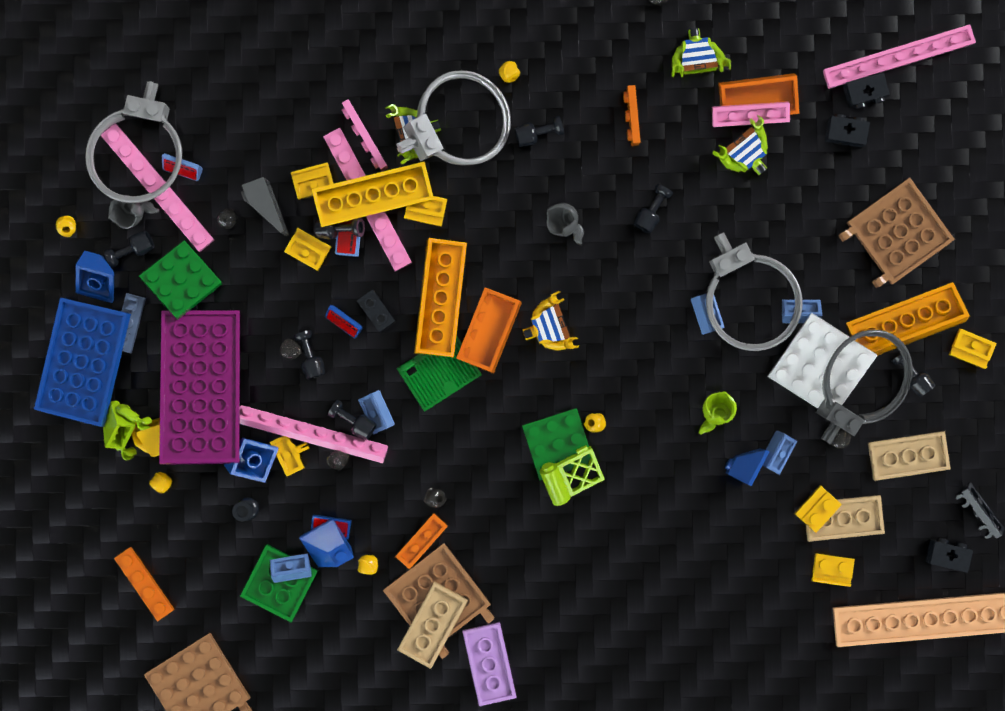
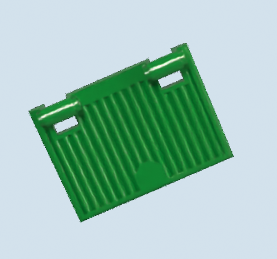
M457 335L454 357L418 354L397 368L424 412L482 375L478 367L457 359L462 345ZM414 366L417 371L409 376L406 371Z

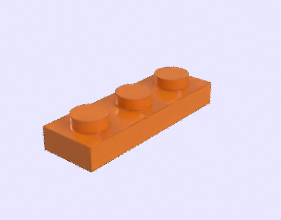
M630 85L623 92L624 103L628 104V110L625 111V120L629 122L630 129L627 130V140L631 141V146H637L641 141L635 85Z
M433 513L395 557L410 569L448 525Z

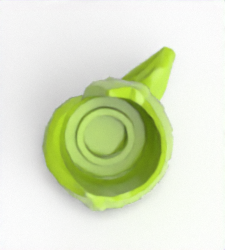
M726 391L711 394L705 399L703 414L706 420L703 422L699 434L702 435L715 429L716 425H723L733 420L736 415L737 405L735 400Z

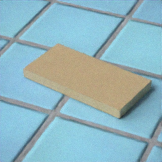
M945 431L868 442L874 481L951 469Z
M881 495L837 499L842 505L817 533L806 525L808 542L885 534Z
M434 581L397 650L431 669L468 599Z

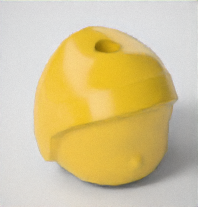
M507 61L499 68V75L502 80L511 83L518 79L520 70L515 62Z
M61 216L56 221V229L60 235L71 237L76 231V222L71 216Z
M592 413L586 417L584 426L588 431L598 433L604 430L606 421L602 414Z
M158 472L155 473L149 484L158 493H165L170 488L172 479L167 474Z
M374 555L360 557L358 560V572L366 575L375 574L378 569L377 558Z

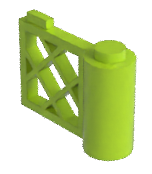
M585 445L577 449L576 454L556 464L551 462L545 463L540 469V475L553 505H563L572 496L605 480L591 446L587 447ZM590 455L591 458L588 465L580 463L583 456ZM570 463L574 464L571 474L563 469L564 466ZM579 466L586 468L583 477L575 475ZM590 470L597 472V477L587 479ZM573 478L581 480L578 487L571 488L570 485Z

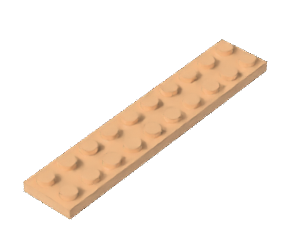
M1005 593L833 607L836 646L844 647L1005 633Z

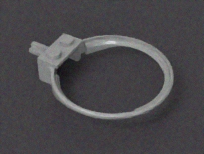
M463 70L445 73L435 79L423 93L419 101L416 119L409 121L403 127L408 138L396 144L397 150L403 154L414 149L420 162L432 156L439 157L455 165H475L488 161L501 151L509 136L511 116L507 101L493 82L478 73ZM456 78L476 81L485 86L498 101L503 116V129L497 144L485 155L477 158L463 159L442 151L444 148L428 116L425 114V110L431 93L445 81Z
M151 81L146 84L143 98L127 95L125 107L103 119L93 130L87 143L85 158L90 178L101 192L120 202L141 203L156 198L171 186L181 167V141L175 129L167 121L170 109L165 103L155 101L158 84ZM127 115L164 123L163 127L170 134L175 146L176 160L171 176L158 190L146 195L124 196L113 192L102 183L94 167V148L99 137L110 126L125 120L124 116Z
M724 232L715 236L714 239L722 255L709 261L714 271V276L706 294V308L711 325L724 341L739 349L761 351L779 345L792 334L801 317L803 301L798 281L792 272L781 262L767 256L751 253L747 243L732 249ZM753 260L780 271L791 284L795 297L794 314L788 327L775 339L761 344H746L731 338L718 324L713 310V295L719 282L717 278Z

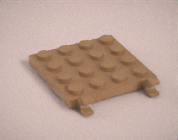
M911 178L902 182L849 220L847 224L850 228L838 235L843 242L855 234L883 274L872 281L875 288L882 286L887 281L891 285L955 240Z
M445 543L383 590L409 625L412 624L434 581L468 599L449 637L479 613L488 624L495 618L487 609L491 603ZM443 646L439 653L442 659L449 655L445 646Z
M211 633L144 674L166 711H231L236 707H239L240 711H252L246 702L251 697Z

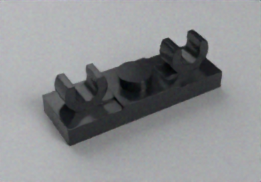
M971 482L966 484L962 492L957 494L956 499L958 500L961 497L966 499V502L962 504L963 508L971 504L975 517L983 522L979 530L984 528L989 530L985 534L986 539L992 537V535L996 539L1001 537L1005 528Z

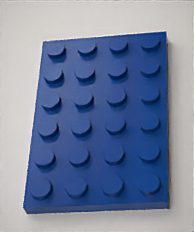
M60 298L34 410L105 427L131 314Z

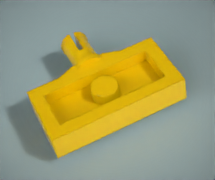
M281 436L270 442L271 445L279 448L276 456L286 476L305 468L300 459V453L310 449L307 442L296 446L291 438Z

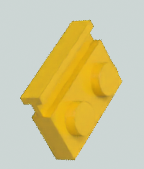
M328 162L291 172L298 200L312 197L311 189L334 184Z
M433 196V200L406 206L404 219L442 227L447 199Z
M297 228L284 252L319 271L332 247Z
M959 329L948 355L986 369L997 343Z
M819 485L794 514L817 533L842 504Z
M815 553L811 581L851 587L855 559Z

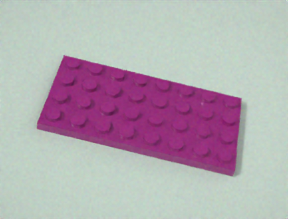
M240 310L188 311L178 320L170 311H161L159 464L240 463Z

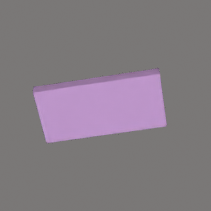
M500 622L463 630L479 706L517 698Z

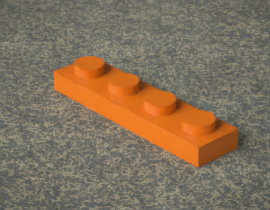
M132 547L114 558L157 622L175 610Z

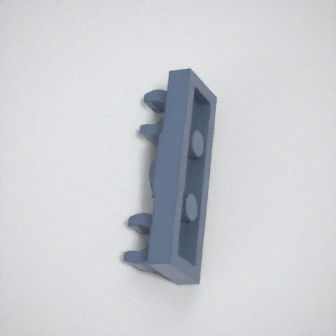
M126 293L121 311L131 314L122 351L132 353L146 298Z

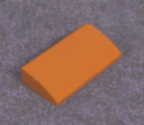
M794 73L718 83L721 106L789 102L790 115L799 114L797 75Z
M484 288L457 359L494 374L522 302Z

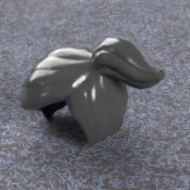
M113 200L109 206L108 217L119 227L129 229L139 224L144 213H159V209L155 208L148 201L125 203Z
M559 203L547 209L546 223L550 233L565 237L573 233L574 241L578 245H582L584 229L578 224L576 209L567 203Z

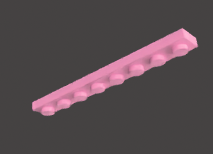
M966 25L824 69L823 74L827 87L830 89L850 81L973 45L976 41L971 25Z
M116 123L101 134L102 138L149 193H153L165 184V180ZM171 187L154 198L199 252L214 241V238Z
M341 128L323 136L346 180L366 176ZM381 212L366 216L395 272L411 264L412 261L386 213Z
M240 406V424L372 461L384 462L388 445L364 440L342 432L251 407Z

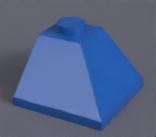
M84 251L76 264V293L113 303V270L104 256Z
M242 438L239 450L240 463H225L224 466L231 475L265 483L279 448Z
M759 448L736 455L733 459L730 458L725 466V469H727L725 473L752 486L769 451Z
M333 518L299 537L318 567H338L354 558L350 544Z

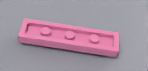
M349 99L342 102L344 106L342 109L343 114L347 120L351 118L354 125L351 127L356 136L361 135L364 140L361 144L366 153L368 151L371 152L373 158L370 160L375 169L386 170L388 168L387 164Z
M774 102L712 107V126L751 125L749 120L752 118L756 123L758 121L757 115L764 119V124L790 122V103Z

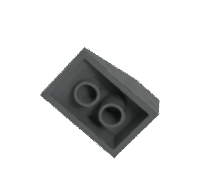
M261 177L243 184L241 194L244 201L258 211L280 233L288 236L289 233L270 182L266 178Z

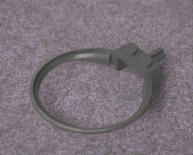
M866 330L849 337L836 349L826 367L822 380V391L825 399L815 412L831 422L821 437L822 440L831 444L840 428L855 436L862 424L874 423L888 417L904 401L910 389L913 365L907 347L898 337L883 330ZM865 336L883 337L891 341L902 355L904 362L903 383L897 396L886 407L875 412L859 414L858 416L839 403L833 402L830 388L832 366L839 353L852 341Z

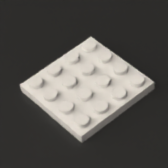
M811 313L768 374V377L811 405L819 408L825 399L822 391V380L826 367L836 349L849 336ZM855 340L839 353L831 370L830 388L833 395L832 400L840 405H843L877 357L876 353Z

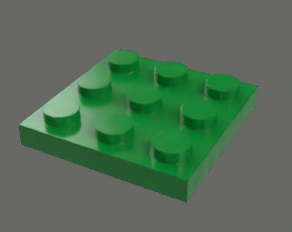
M185 240L139 275L140 279L177 320L222 285L221 280Z
M577 408L522 425L539 480H543L539 471L545 463L551 462L556 464L576 454L577 449L585 445L589 447ZM590 455L583 456L580 463L588 465L591 458ZM570 463L564 466V471H571L574 464Z
M267 544L240 597L292 623L318 570L311 567V577L274 583L271 578L270 560L289 557L290 555Z

